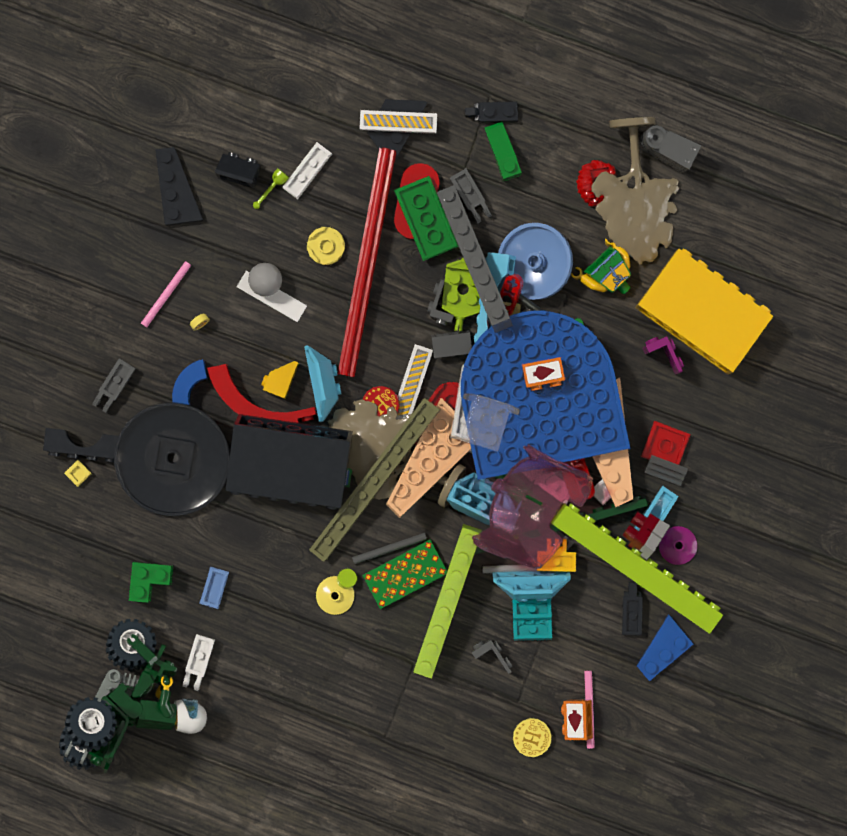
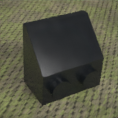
M228 152V155H222L215 174L219 179L255 189L261 166L257 164L258 161L255 159L247 158L243 160L239 158V155Z

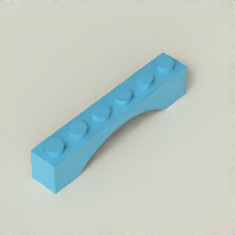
M488 252L485 260L500 293L506 277L514 274L516 256ZM479 299L481 307L480 314L477 316L478 329L474 336V343L492 326L481 299Z

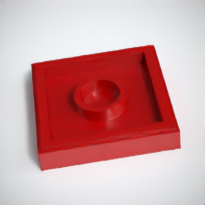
M654 421L641 457L650 460L653 455L679 465L690 434Z

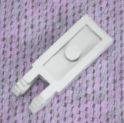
M196 634L185 670L186 675L183 687L187 688L192 673L198 675L194 684V690H199L215 639Z

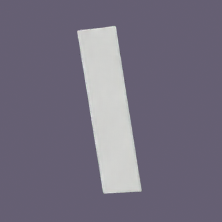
M246 271L237 285L239 289L294 321H299L307 305L281 290H278L271 296L255 294L248 283L250 272Z

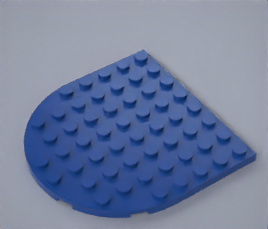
M521 312L509 316L513 326L497 333L494 332L491 326L478 338L471 348L464 363L461 376V400L478 480L630 449L612 362L598 338L580 322L554 312ZM561 357L565 381L561 382L562 385L550 387V384L542 385V389L531 391V388H526L522 364Z

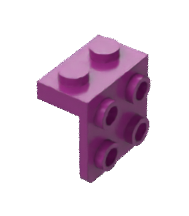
M657 336L645 342L646 346L642 348L645 355L663 347L675 375L683 372L682 368L684 365L681 358L676 357L674 353L676 347L672 339L664 337L659 340Z

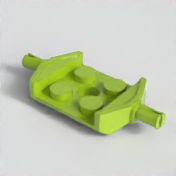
M464 258L446 264L442 310L454 315L456 319L454 331H458L459 326V331L462 332L463 320L480 313V297ZM461 284H465L468 287L469 291L465 295H461L457 291L458 286Z

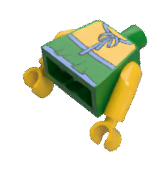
M605 239V244L609 248L584 271L586 274L584 275L579 267H575L580 271L579 276H574L571 273V276L576 280L581 279V282L591 290L606 292L608 290L612 293L618 289L621 294H625L630 289L629 284L626 282L631 276L629 271V254L625 249L617 247L615 243H610Z

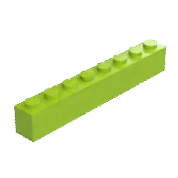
M465 524L462 526L414 667V673L432 679L482 530Z

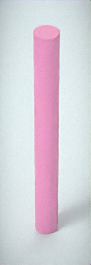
M184 262L141 322L145 327H148L191 267L189 263Z
M584 671L585 700H592L593 738L587 740V748H595L592 671Z

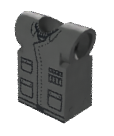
M658 125L648 128L639 136L640 150L649 153L657 160L682 174L690 169L701 145L671 131H667Z

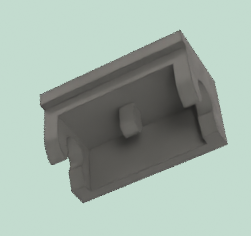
M469 330L431 335L434 358L469 354L472 348Z

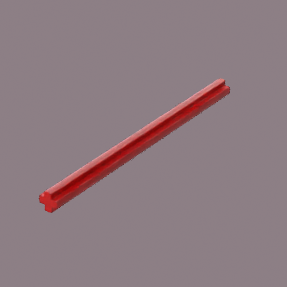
M379 148L338 368L339 375L355 377L396 156L395 150Z

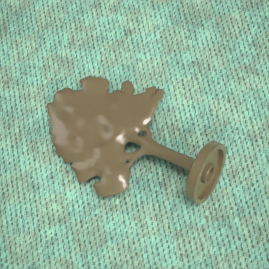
M655 117L626 118L609 121L611 129L629 128L631 169L627 175L618 178L607 171L601 172L592 184V192L596 198L604 195L603 201L597 204L596 211L606 221L605 228L608 231L609 238L613 240L617 247L625 249L629 256L633 257L639 264H642L643 261H654L658 256L657 248L659 243L668 248L672 242L673 225L665 222L664 218L668 213L675 214L677 211L675 204L668 202V200L679 189L678 179L654 178L649 180L647 174L641 169L638 128L655 125ZM632 176L635 177V187L633 189L627 186Z
M365 400L353 402L355 411H348L346 408L335 410L333 419L328 420L329 428L353 431L348 468L352 469V475L355 477L357 485H359L412 414H406V418L396 419L398 414L392 406L387 409V414L377 416L378 406ZM411 449L402 460L404 464L399 465L376 494L375 499L381 500L390 497L397 484V476L404 470L412 455ZM457 465L449 478L443 476L438 481V483L444 485L438 499L440 506L445 508L449 504L447 501L448 495L454 483L464 477L466 472L465 466Z

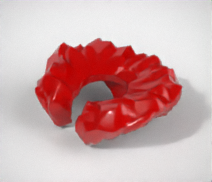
M592 160L591 163L583 165L582 169L579 170L580 174L576 181L578 193L581 194V198L590 207L597 206L604 199V195L596 198L592 192L594 179L604 171L614 176L617 175L615 167L610 163Z

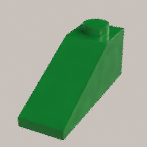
M503 122L485 127L484 129L502 181L521 176L522 172Z

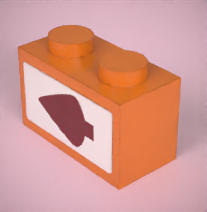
M561 357L522 364L526 388H531V391L540 390L542 385L550 384V387L562 385L561 382L565 381Z
M592 700L563 701L561 708L562 715L564 716L562 733L565 735V740L592 739Z

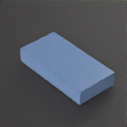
M210 567L199 604L219 609L229 575L228 571Z

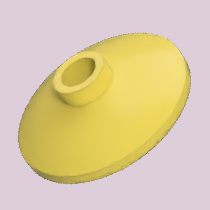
M337 576L328 577L319 584L316 591V600L320 608L326 613L333 615L342 614L353 604L354 589L353 587L350 589L340 587L337 583ZM333 592L338 593L339 597L337 599L331 597Z

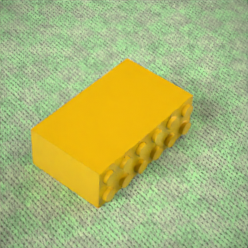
M678 249L635 309L729 375L734 372L772 319L771 310L764 305H757L754 302L755 299L749 294L743 295L739 292L740 288L732 282L729 284L723 280L724 277L720 273L708 270V265L703 261L694 260L692 254L686 249Z

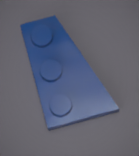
M669 614L637 664L638 669L648 681L653 679L693 645Z

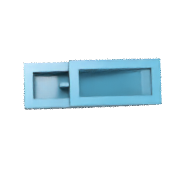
M662 486L643 515L647 517L651 513L664 521L679 496Z

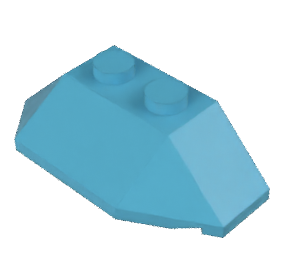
M304 346L319 422H324L339 400L338 395L341 394L340 384L335 383L334 376L338 375L336 364L332 365L331 360L310 346Z
M471 473L457 480L447 498V501L454 509L484 524L507 531L513 530L518 512L514 508L506 488L486 478L478 480L476 473Z
M564 571L493 572V582L513 600L517 599L519 602H525L528 599L546 601L549 598H553L571 580L570 572Z

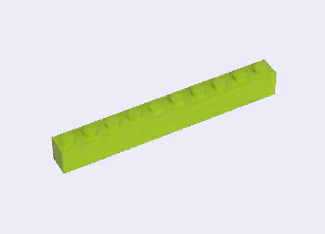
M565 503L551 521L554 526L709 634L712 632L723 616L719 611L721 608L712 601L710 604L705 602V597L697 591L693 593L688 590L690 586L682 580L679 582L675 581L672 573L666 569L664 571L658 569V564L650 558L645 560L641 557L642 552L636 548L631 550L625 546L627 542L619 536L616 539L612 537L609 529L603 525L601 527L595 525L596 520L587 514L585 517L578 513L580 509L570 503L569 506Z

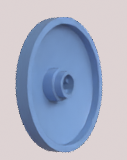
M528 223L515 228L505 237L498 251L499 254L516 256L514 274L522 277L524 284L521 294L530 300L545 299L559 292L568 281L572 271L573 255L568 241L557 229L546 224ZM515 279L510 281L512 283V287L518 285L515 283Z

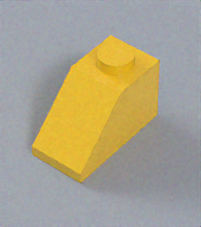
M293 361L271 371L268 376L265 375L261 386H264L263 390L286 399L299 363Z

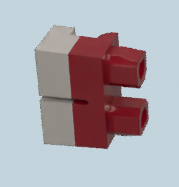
M637 512L631 523L639 529L637 530L629 525L623 536L630 541L628 546L637 548L642 552L641 556L647 560L655 551L670 525L651 513L646 517Z

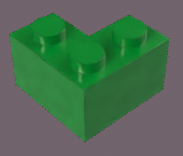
M132 562L129 601L151 602L152 584L172 585L173 565Z

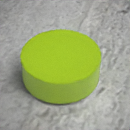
M343 569L337 576L338 585L344 589L352 588L357 581V575L351 569Z

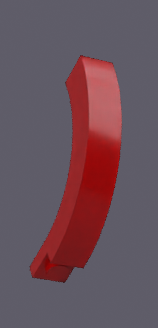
M227 364L207 368L217 393L237 414L299 423L298 419H302V422L313 420V416L317 415L315 407L293 412H272L259 408L249 402L238 391L232 381Z

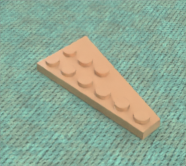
M618 378L616 382L624 416L621 381ZM628 449L592 456L615 507L632 500L633 491Z
M440 398L437 407L441 410L421 435L386 503L399 518L471 450L470 441L450 438L455 411L442 398Z

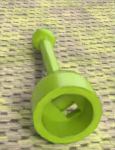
M277 168L273 173V183L258 201L253 203L255 209L260 208L261 202L276 184L282 185L289 179L280 169Z

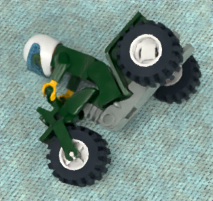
M126 619L125 623L123 621L118 622V625L112 628L106 642V654H109L108 659L110 661H114L113 665L115 667L117 665L121 666L120 670L123 671L124 668H128L129 672H132L133 668L136 671L141 668L143 672L139 680L136 678V675L131 679V674L126 678L127 673L122 675L118 670H110L106 674L93 700H90L89 697L85 698L84 701L80 699L68 711L64 724L65 728L60 737L59 748L60 755L64 757V762L68 761L70 767L77 766L78 770L85 767V770H88L91 766L93 768L100 766L104 773H106L122 742L127 726L136 725V728L173 730L175 725L176 731L188 734L197 733L205 727L207 713L204 707L198 704V700L180 698V700H175L174 704H170L171 691H169V687L173 684V678L168 676H174L178 668L174 667L175 665L170 661L165 660L163 662L160 660L166 647L162 644L157 656L154 655L156 649V640L154 639L156 636L155 633H151L152 628L150 626L145 627V622L142 621L140 624L138 619H134L133 622L130 619ZM154 682L159 684L155 693L157 698H159L157 702L141 700L154 688Z

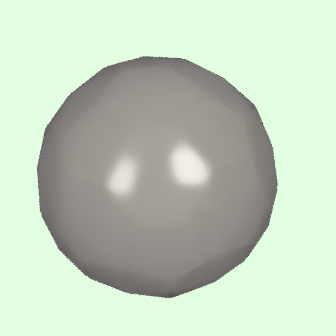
M257 264L249 273V286L257 295L271 296L281 287V272L273 264Z

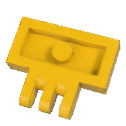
M547 538V552L537 551V571L576 572V552H567V539H563L562 546H559V538H555V546H551L552 540Z

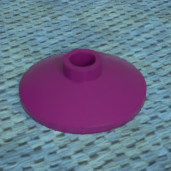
M680 526L667 529L659 542V551L667 562L675 565L685 564L696 554L697 540L694 534L687 528ZM677 542L682 543L681 549L675 547Z

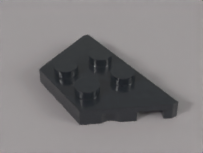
M385 99L379 111L423 113L427 102ZM367 132L378 150L379 148H387L396 151L395 161L411 134L410 132Z

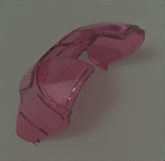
M528 444V446L524 445L523 448L528 452L529 457L520 460L513 466L504 479L499 478L492 484L491 490L496 494L491 503L489 513L490 528L478 535H474L472 539L473 543L484 551L502 558L507 557L521 565L540 569L556 553L563 542V538L550 528L554 516L564 500H568L579 507L585 504L591 491L592 477L587 472L558 461ZM526 495H529L535 498L536 500L542 502V505H539L533 502L532 500L526 498Z

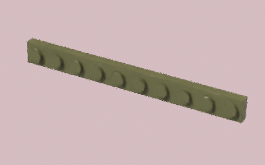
M427 398L421 401L309 549L323 562L329 558L441 409Z

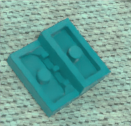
M528 599L525 602L512 600L513 640H552L551 599L546 601Z

